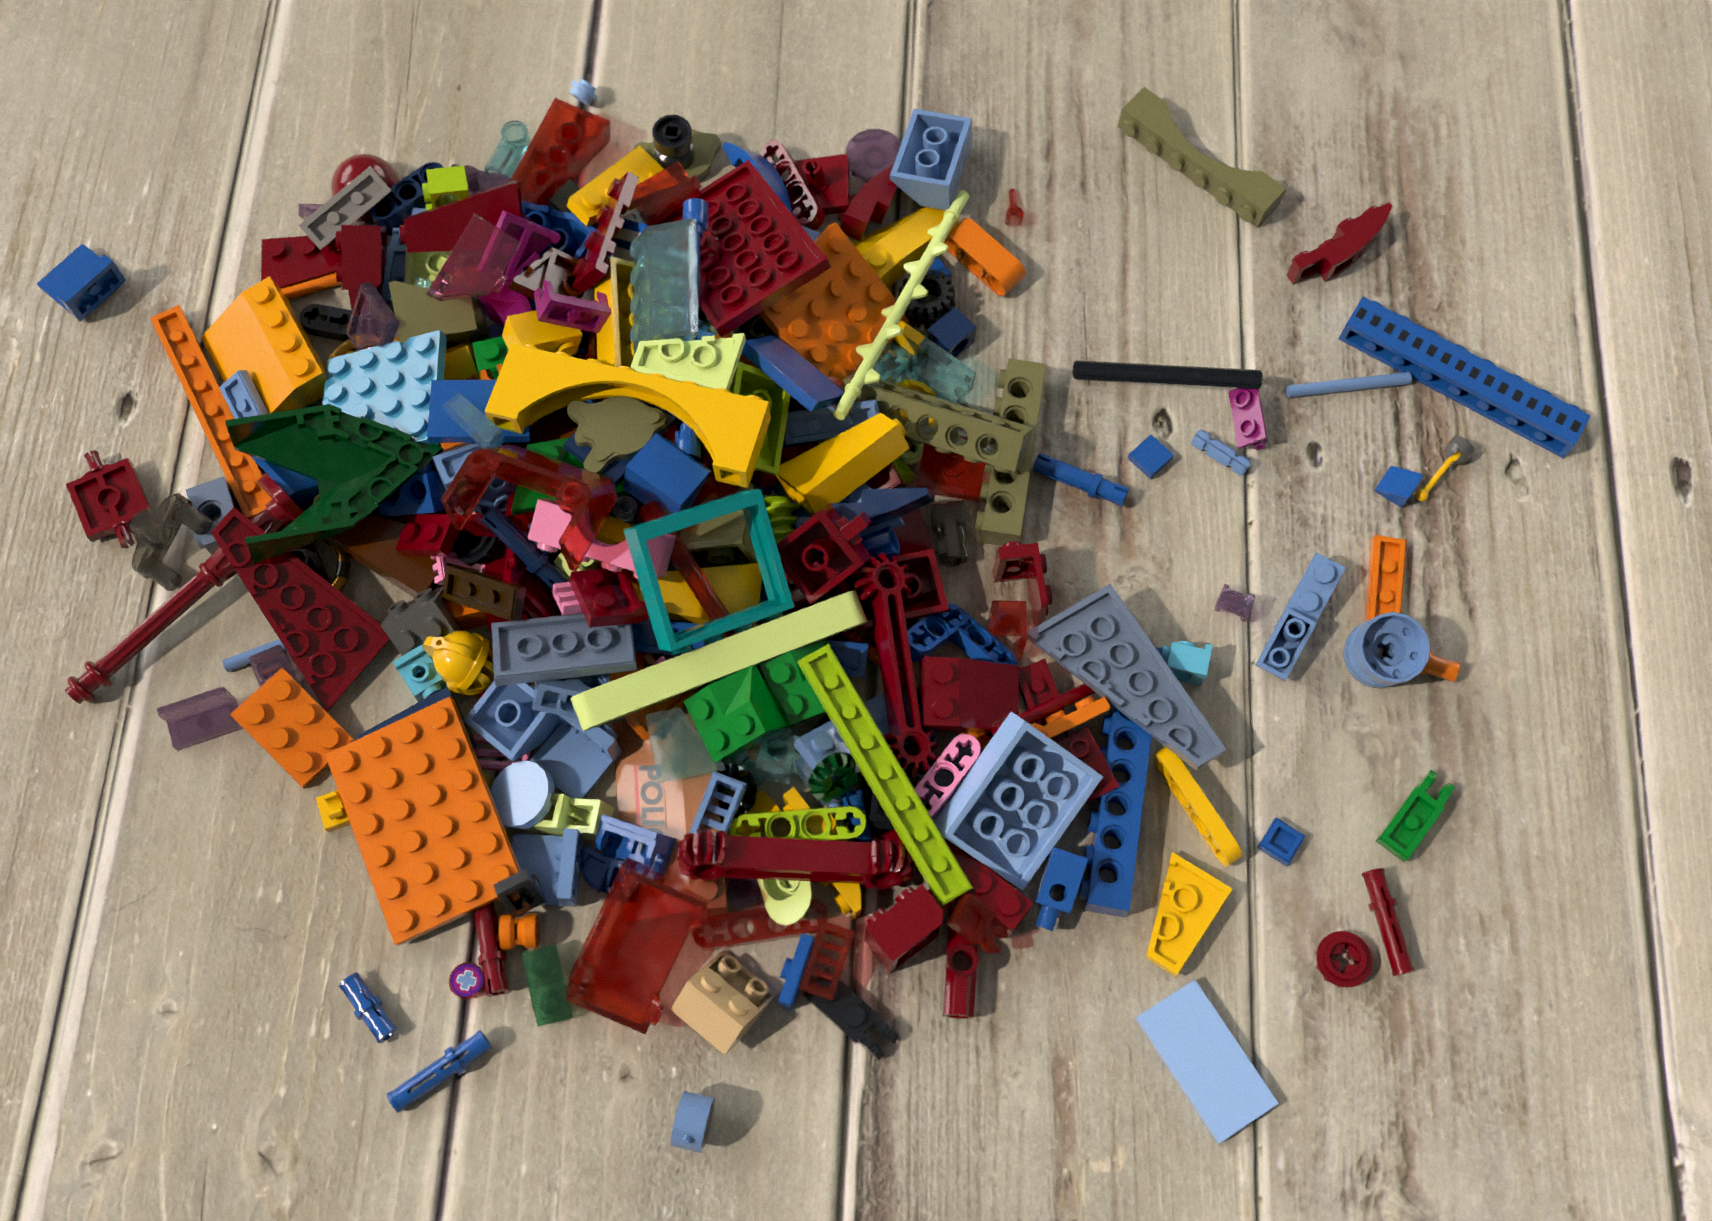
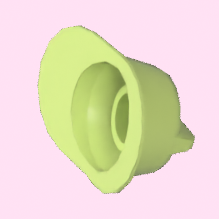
M757 879L766 910L772 920L778 924L791 925L797 923L805 916L811 904L812 882Z

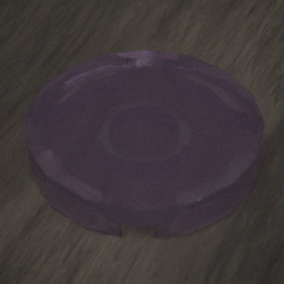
M867 129L857 133L849 140L846 147V153L850 160V174L855 178L857 176L863 179V182L867 183L875 175L893 165L901 146L899 138L891 132L882 129Z

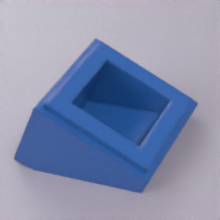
M1390 466L1374 491L1402 508L1423 478V475Z

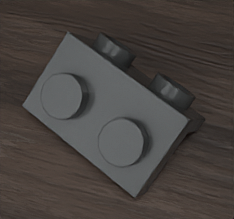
M444 586L434 591L431 588H427L417 594L414 600L407 603L405 600L398 601L387 610L389 614L382 622L381 627L402 656L421 644L423 645L428 636L444 637L454 631H459L461 628L442 601Z

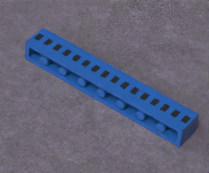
M1364 296L1338 338L1401 373L1410 372L1412 379L1561 458H1564L1576 445L1591 417L1589 414L1581 411L1579 407L1554 397L1550 392L1529 384L1520 376L1508 373L1495 366L1493 362L1468 352L1463 346L1447 341L1436 332L1427 330L1411 322L1407 317L1398 315L1383 307L1379 302L1369 300Z

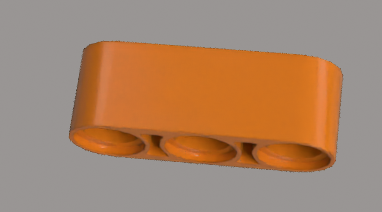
M966 217L955 225L944 241V244L949 247L948 252L999 296L1006 295L1026 277V270L1022 263L970 218Z

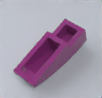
M494 277L472 287L484 314L491 321L505 326L507 316L533 311L526 296L508 289L510 283L501 286Z

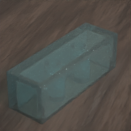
M458 392L443 405L446 415L488 454L505 442L502 431L461 393Z

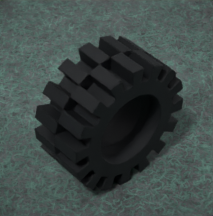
M930 269L929 274L925 275L920 285L928 290V295H935L939 298L931 303H920L916 301L917 299H913L905 311V315L910 321L909 324L914 321V326L920 328L921 323L924 324L925 329L930 328L931 323L935 324L956 307L954 285L949 276L945 278V273L941 271L936 275L933 269ZM906 278L902 281L903 286L899 287V296L908 282Z

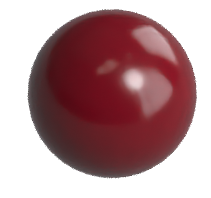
M358 154L345 159L336 168L331 181L332 196L336 195L369 166L373 168L389 188L400 180L393 167L382 158L371 154ZM383 208L380 209V215L382 217H385L386 211ZM369 211L357 220L359 222H373Z

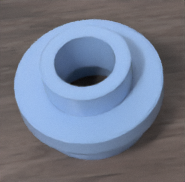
M580 79L579 82L574 80L571 82L572 88L569 93L588 106H590L592 101L597 100L598 96L594 94L596 88L583 79Z

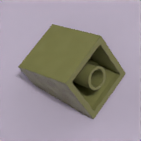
M397 281L389 282L400 344L405 343L410 337L441 330L447 337L446 348L469 340L471 344L483 341L484 337L489 336L486 319L483 318L481 308H475L471 298Z
M750 483L748 488L738 486L736 493L757 489L754 483ZM737 485L734 486L730 495L735 493ZM730 489L725 494H719L717 496L718 499L725 497ZM743 509L681 529L678 551L694 569L758 563Z

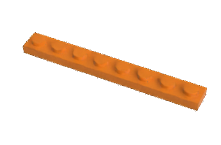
M177 305L150 317V320L244 516L251 520L267 508L265 505L272 498L258 484V479L263 474L255 460L250 455L234 449L225 420L235 418L219 388L220 385L180 305Z

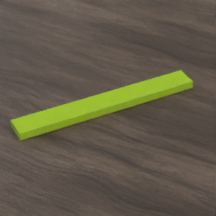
M827 644L798 661L799 667L940 907L973 888L830 645Z

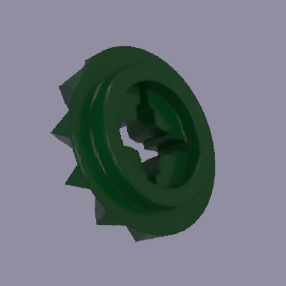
M847 752L833 753L815 766L809 777L808 787L816 800L821 799L827 804L833 798L839 801L845 791L850 792L849 787L858 782L856 775L860 771L852 755ZM832 774L839 777L835 782L830 777Z

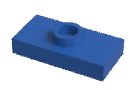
M801 933L793 959L787 957L780 976V978L785 979V983L778 1001L779 1007L788 1010L794 1009L815 947V939L812 936Z

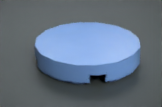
M524 760L514 762L504 768L494 780L490 790L503 825L508 828H520L522 830L539 823L550 810L552 805L550 799L551 794L554 793L555 785L551 774L537 763Z

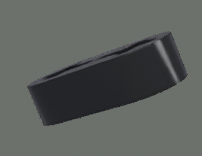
M310 304L303 308L300 313L299 319L308 334L313 336L346 341L359 335L361 332V325L357 316L347 309ZM317 316L321 317L322 320H316L314 324H311L310 319L315 320ZM347 321H350L351 326H345L344 330H341L339 325L343 326Z

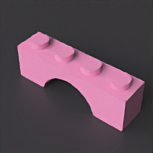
M549 498L537 500L528 535L529 540L538 542L537 548L555 553L558 549L570 552V558L582 562H589L590 558L601 561V567L611 571L621 572L622 568L635 571L626 540L617 545L600 542L586 530L579 507ZM665 534L646 541L657 578L666 576L676 536ZM635 571V572H634V577H635V578H638V577H637V574H636V571Z

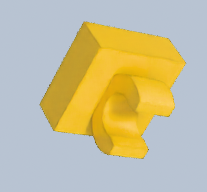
M338 790L316 797L322 823L327 832L350 825Z

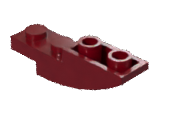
M1388 202L1380 207L1372 206L1354 219L1351 217L1344 219L1337 225L1332 239L1324 241L1317 249L1310 252L1302 251L1292 259V264L1286 275L1292 285L1317 273L1326 282L1352 266L1371 247L1379 235L1393 207L1391 203Z

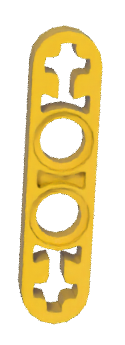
M1167 747L1152 754V760L1156 769L1219 862L1228 867L1241 859L1243 855L1240 846L1181 759Z

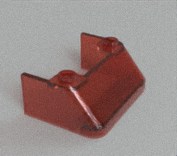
M516 445L483 448L470 453L440 499L454 528L462 530L493 477L554 497L563 512L573 515L558 542L569 570L576 572L617 500V492L612 480L600 474Z

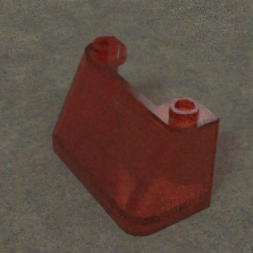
M626 857L571 969L566 983L565 1001L646 1034L650 1024L655 1026L661 1017L664 1005L659 1004L660 992L689 932L695 931L696 927L702 929L709 917L711 909L707 907V899L646 865Z

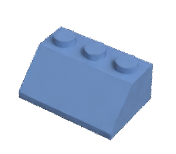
M914 109L893 165L890 180L920 206L942 210L949 209L954 200L972 146V118Z

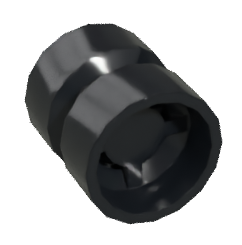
M675 114L659 118L652 128L657 163L663 169L672 173L688 169L694 161L691 125L685 118Z

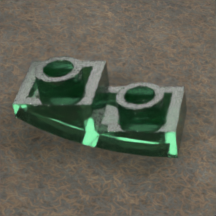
M556 943L521 952L537 1027L572 1018L573 1013Z

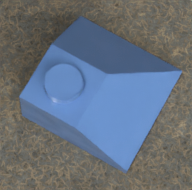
M495 680L463 720L511 761L519 759L546 742L561 724L556 714L532 710L535 688L532 684L528 682L496 686Z

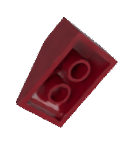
M924 657L918 663V706L922 731L930 729L946 732L992 733L991 728L1004 722L1010 712L1016 715L1019 714V666L965 658Z

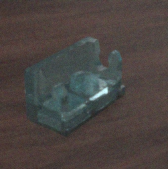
M925 337L920 343L918 354L910 356L905 375L910 379L923 382L929 386L937 398L960 404L974 388L976 372Z

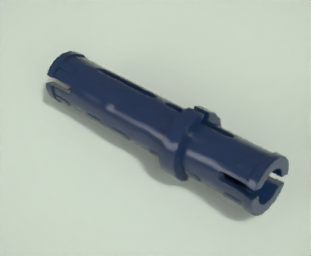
M494 506L492 511H488L480 522L488 527L527 565L526 569L531 574L535 573L551 589H553L554 583L569 581L570 577L549 558L550 554L545 550L537 548L497 506Z

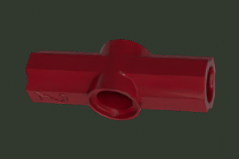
M968 907L949 909L943 1001L944 1017L954 1019L974 1018L976 974L979 962L980 910ZM957 955L966 956L971 962V968L967 971L957 970L952 964L953 957Z

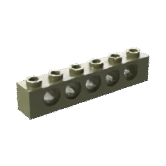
M1009 358L1007 369H1000L997 388H1002L1003 394L1002 398L996 397L993 415L1033 427L1025 464L1017 471L1003 473L995 470L994 465L985 463L984 472L990 473L989 483L982 482L979 500L985 502L984 512L978 511L975 530L981 531L980 543L1003 546L1005 543L1019 542L1046 364ZM1014 393H1020V394L1024 395L1025 397H1024V398H1016V397H1014L1012 394H1014ZM989 437V444H994V449L998 450L997 441ZM1007 477L1012 480V483L1004 484L998 479ZM1003 506L1007 508L1008 512L999 513L994 507Z
M855 373L844 378L842 386L844 392L845 386L850 384ZM883 380L863 385L860 397L854 401L877 399L879 413L884 414L891 420L897 419L905 428L907 434L904 437L910 443H926L934 446V449L941 453L950 454L954 452L963 455L965 460L972 463L985 462L994 465L995 470L1003 473L1015 472L1025 464L1033 427ZM900 408L908 414V421H905L900 416ZM929 418L937 422L938 431L931 428ZM958 427L963 428L967 432L968 440L960 437ZM988 437H992L997 441L998 450L993 449L989 445Z

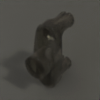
M179 493L166 498L155 512L149 508L139 511L130 523V531L139 537L132 559L133 570L143 578H151L167 591L176 590L183 580L182 575L163 563V558L181 525L184 524L198 535L206 534L212 526V519L194 508L192 502Z

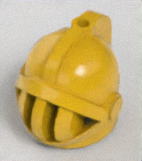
M454 631L444 637L428 636L422 648L432 657L435 670L447 683L446 685L450 690L461 695H474L486 690L494 681L493 645L488 639L477 633L471 634L467 631Z

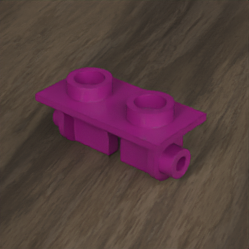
M1236 388L1228 391L1237 447L1240 449L1253 445L1254 450L1264 449L1268 437L1259 389Z

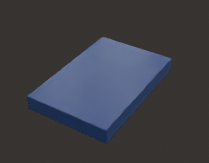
M776 334L745 341L741 354L807 410L812 412L839 403L844 391Z
M431 380L427 429L429 443L530 442L531 425L525 427L523 434L490 426L484 411L497 380Z

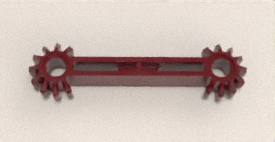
M881 553L875 558L869 557L863 564L864 567L861 566L857 570L855 575L860 580L855 583L854 588L864 592L860 595L859 600L863 601L868 598L871 602L890 732L883 734V737L906 776L914 778L917 776V773L924 774L929 771L928 764L935 762L937 759L931 750L936 749L939 743L930 742L928 737L933 734V730L929 729L923 732L902 600V598H907L911 594L912 590L907 585L912 582L913 577L904 574L908 565H897V556H892L888 560L885 553ZM879 577L887 581L888 588L880 584ZM904 741L912 746V756L904 750Z
M710 828L708 831L697 829L695 834H685L684 839L679 841V848H677V860H679L681 874L690 876L691 880L702 879L704 882L707 880L719 881L720 877L853 883L865 884L866 888L869 889L876 887L882 890L883 888L894 889V886L905 885L906 881L912 878L913 871L912 857L905 845L902 844V841L898 839L890 841L888 838L884 840L875 838L873 842L869 843L726 835L725 831L714 832Z

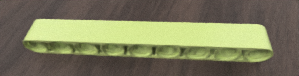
M849 591L584 691L570 699L583 731L720 680L751 665H759L761 662L791 650L840 634L868 621L856 591Z

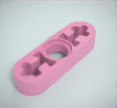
M961 734L956 736L915 787V791L921 801H924L930 794L929 789L925 788L927 785H930L935 793L943 795L938 799L936 794H934L929 800L931 810L928 813L932 820L944 807L981 754L980 744L972 735ZM969 744L971 745L973 756H963L959 761V767L963 768L960 772L953 764L959 757L957 747L965 748ZM948 758H950L953 763H951V762H949V761H946V760H947ZM943 769L951 771L954 775L953 783L947 787H941L934 781L935 774Z

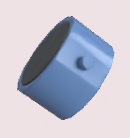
M683 1091L674 1120L671 1146L699 1153L703 1152L711 1125L715 1104L714 1097Z

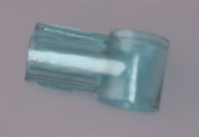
M517 120L509 121L502 127V139L484 168L486 175L500 184L510 182L521 161L528 158L533 150L527 126Z

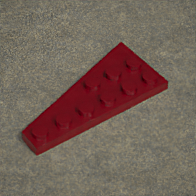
M233 507L211 531V534L328 713L386 646L390 638L378 621L290 551L254 564L247 548L245 537L267 533Z

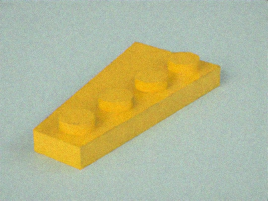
M639 145L570 196L566 207L587 227L598 223L596 217L604 204H608L610 196L607 195V191L615 178L621 179L628 171L639 177L627 211L655 201V192L676 191L679 183Z

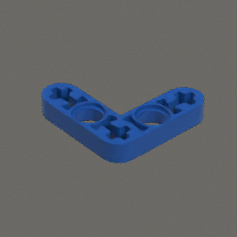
M948 603L949 612L926 616L907 630L911 660L914 662H920L924 657H929L949 641H952L973 660L1017 665V658L1012 651L967 612L952 603ZM927 628L934 630L940 636L934 635ZM970 637L979 641L981 645L972 641Z

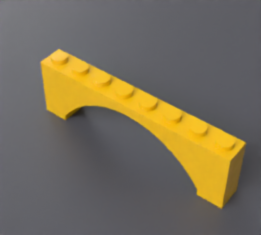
M511 343L484 411L490 426L523 434L525 427L560 408L568 406L572 401L582 402L590 399L617 396L631 397L670 412L682 420L690 429H693L713 459L712 465L716 481L746 488L749 487L771 420L768 401H764L755 395L742 396L733 394L724 388L711 389L702 387L688 380L680 382L667 379L658 373H651L649 375L636 372L627 366L614 367L605 365L596 359L583 360L572 357L565 352L558 351L552 353L540 350L538 347L530 344L522 346Z

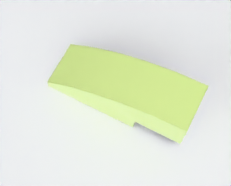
M552 793L550 799L552 805L544 818L534 826L522 830L563 836L564 828L578 829L583 839L596 840L602 823L600 821L602 814L612 817L614 807L602 800L570 798L565 794Z

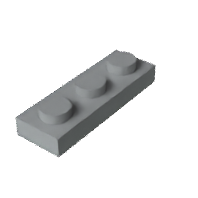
M369 166L304 220L299 227L322 250L336 238V231H341V225L355 223L391 193L392 190L373 168Z

